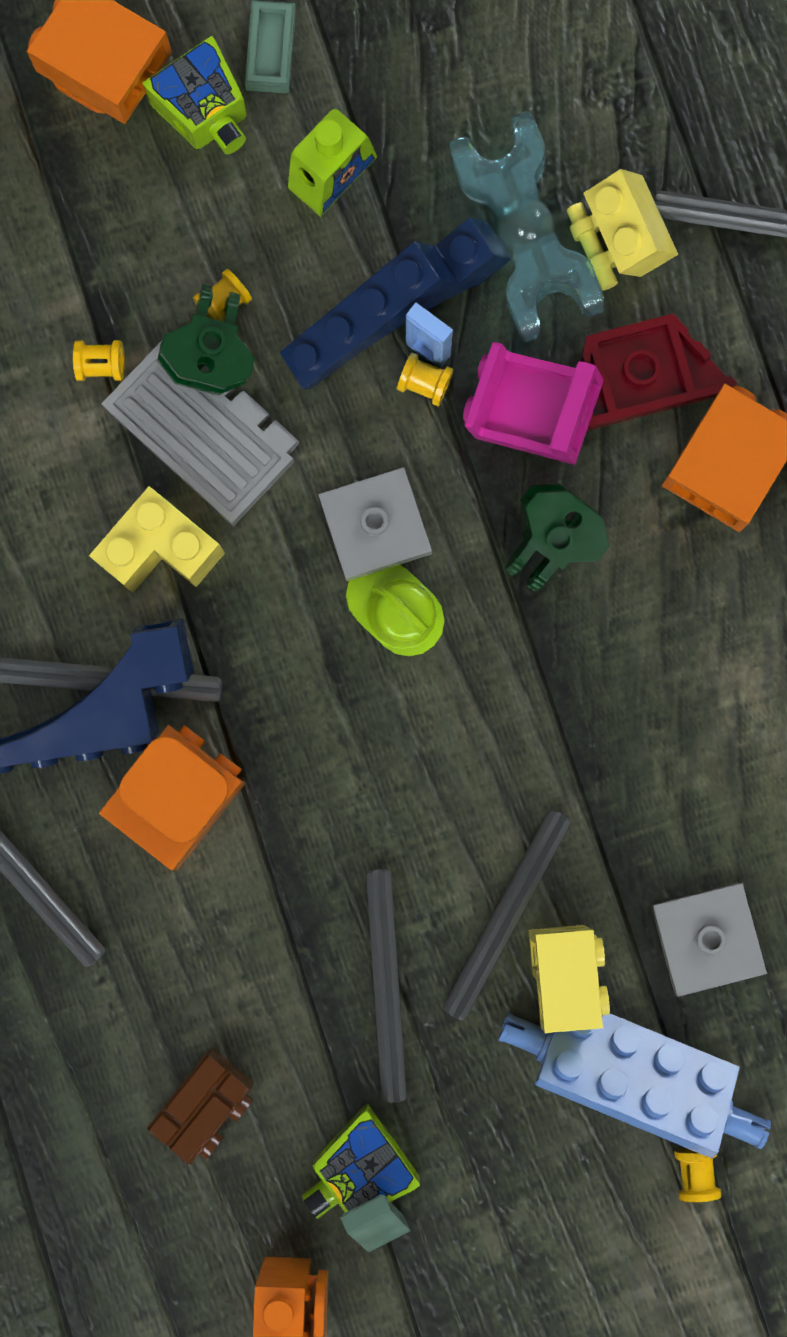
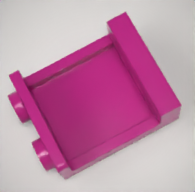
M493 342L489 354H484L479 363V383L475 395L470 396L465 404L463 412L465 427L475 439L575 465L604 381L597 366L578 361L576 368L512 353L507 351L502 343Z

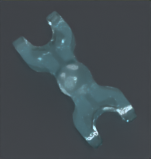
M524 111L514 115L511 119L513 125L512 136L515 144L512 151L502 159L488 160L479 156L472 146L470 139L465 136L449 141V150L464 195L477 203L485 204L493 209L499 221L497 226L499 238L504 246L513 252V261L516 268L507 284V306L521 340L527 343L540 336V319L537 314V307L540 301L547 295L562 292L572 296L579 306L582 315L586 317H593L603 313L604 298L590 260L577 251L568 250L560 245L554 232L553 216L549 209L539 201L537 183L542 178L545 168V145L532 114L529 111Z

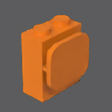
M55 0L52 13L43 27H38L31 35L27 53L36 72L53 81L55 87L60 92L96 113H106L126 124L145 95L142 82L162 69L172 54L166 31L114 0Z
M724 384L694 430L663 482L662 487L740 532L750 523L787 461V413L778 409H773L772 411L757 403L756 396L743 387H730Z
M168 725L161 735L152 741L121 780L117 791L99 812L102 817L171 871L179 870L246 784L237 777L242 770L222 753L216 759L201 749L206 741L186 725L180 731Z
M264 1257L255 1285L253 1337H327L328 1270H318V1275H311V1258Z

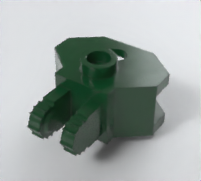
M202 284L195 314H193L189 324L164 335L157 362L176 385L221 395L246 383V380L251 377L255 358L237 336L238 325H235L240 294L230 292L226 298L223 309V321L207 317V313L213 299V288ZM198 364L207 366L209 373L200 371Z
M561 484L530 485L520 499L526 523V529L521 534L524 540L508 560L505 570L511 575L517 574L524 568L527 561L537 550L545 558L530 575L527 586L533 591H539L558 567L564 569L570 562L599 561L610 547L603 518L597 514L595 509ZM575 511L572 518L565 519L569 512Z

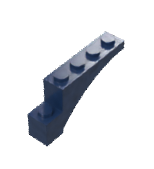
M470 217L436 245L414 241L279 353L303 389H312L357 354L406 323V314L415 302L424 309L429 310L473 286H479L512 258L488 222Z
M183 618L138 625L130 634L132 644L111 673L90 693L65 711L36 726L9 736L0 737V774L12 771L14 769L13 765L30 763L31 768H43L58 763V758L75 755L77 761H87L103 756V751L120 748L122 754L137 753L145 750L159 733L151 687H155L156 693L179 690L183 688V682H187L194 672Z

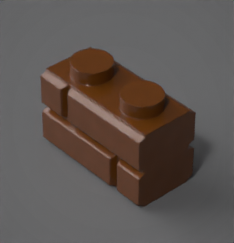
M211 1048L149 1124L147 1129L187 1164L191 1165L198 1155L206 1160L224 1138L217 1131L227 1118L230 1117L234 1122H237L253 1102V1099L247 1093L251 1090L254 1083Z

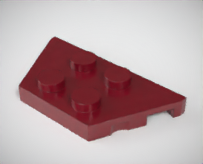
M674 313L586 336L581 362L596 365L604 379L587 431L716 397L724 384L733 387L737 386V382L731 375L727 377L710 359L711 353L700 342L690 337L687 327Z

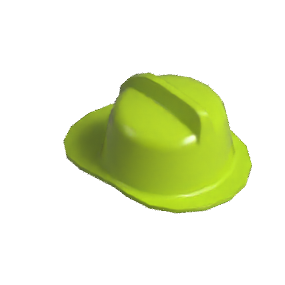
M397 565L348 582L346 598L349 610L355 619L385 648L398 655L414 656L423 654L435 646L442 635L445 621L442 606L434 594L406 568Z

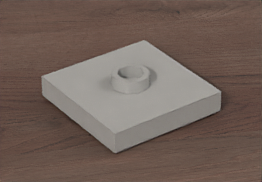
M404 467L318 494L346 582L432 554V549Z
M735 883L651 905L675 996L679 997L767 974L743 883Z

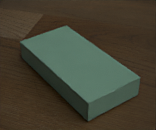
M252 0L245 75L246 91L290 94L296 19L295 3Z
M382 1194L351 1209L340 1217L347 1234L367 1252H371L410 1231L404 1215Z

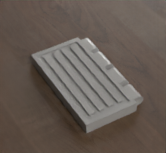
M160 342L101 404L105 410L234 527L294 463L290 454L298 446L299 441L276 420L265 431L261 430L260 428L269 419L270 414L245 391H241L230 401L228 398L237 388L221 395H215L176 385L157 362ZM204 366L200 370L204 373H209V369L207 366Z

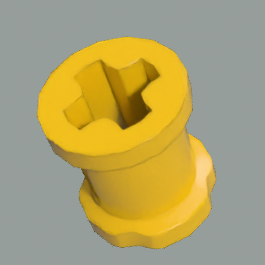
M229 269L223 271L222 279L212 286L213 299L211 307L208 308L207 317L223 321L224 304L230 292L240 294L239 305L241 303L247 305L252 301L248 290ZM197 293L194 297H192L196 305L198 303L200 293Z
M76 340L73 349V369L76 380L85 381L87 377H113L115 381H123L125 355L122 341L114 340L112 345H85L83 340ZM91 359H107V363H93Z
M411 352L401 373L397 390L400 392L410 390L432 399V404L439 407L449 386L454 369L448 366L444 370L420 361L418 354Z
M685 1147L675 1149V1158L680 1161L683 1189L678 1191L679 1200L684 1202H707L720 1199L721 1189L715 1186L713 1158Z

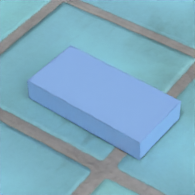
M415 302L406 314V345L435 367L442 368L451 355L453 329Z

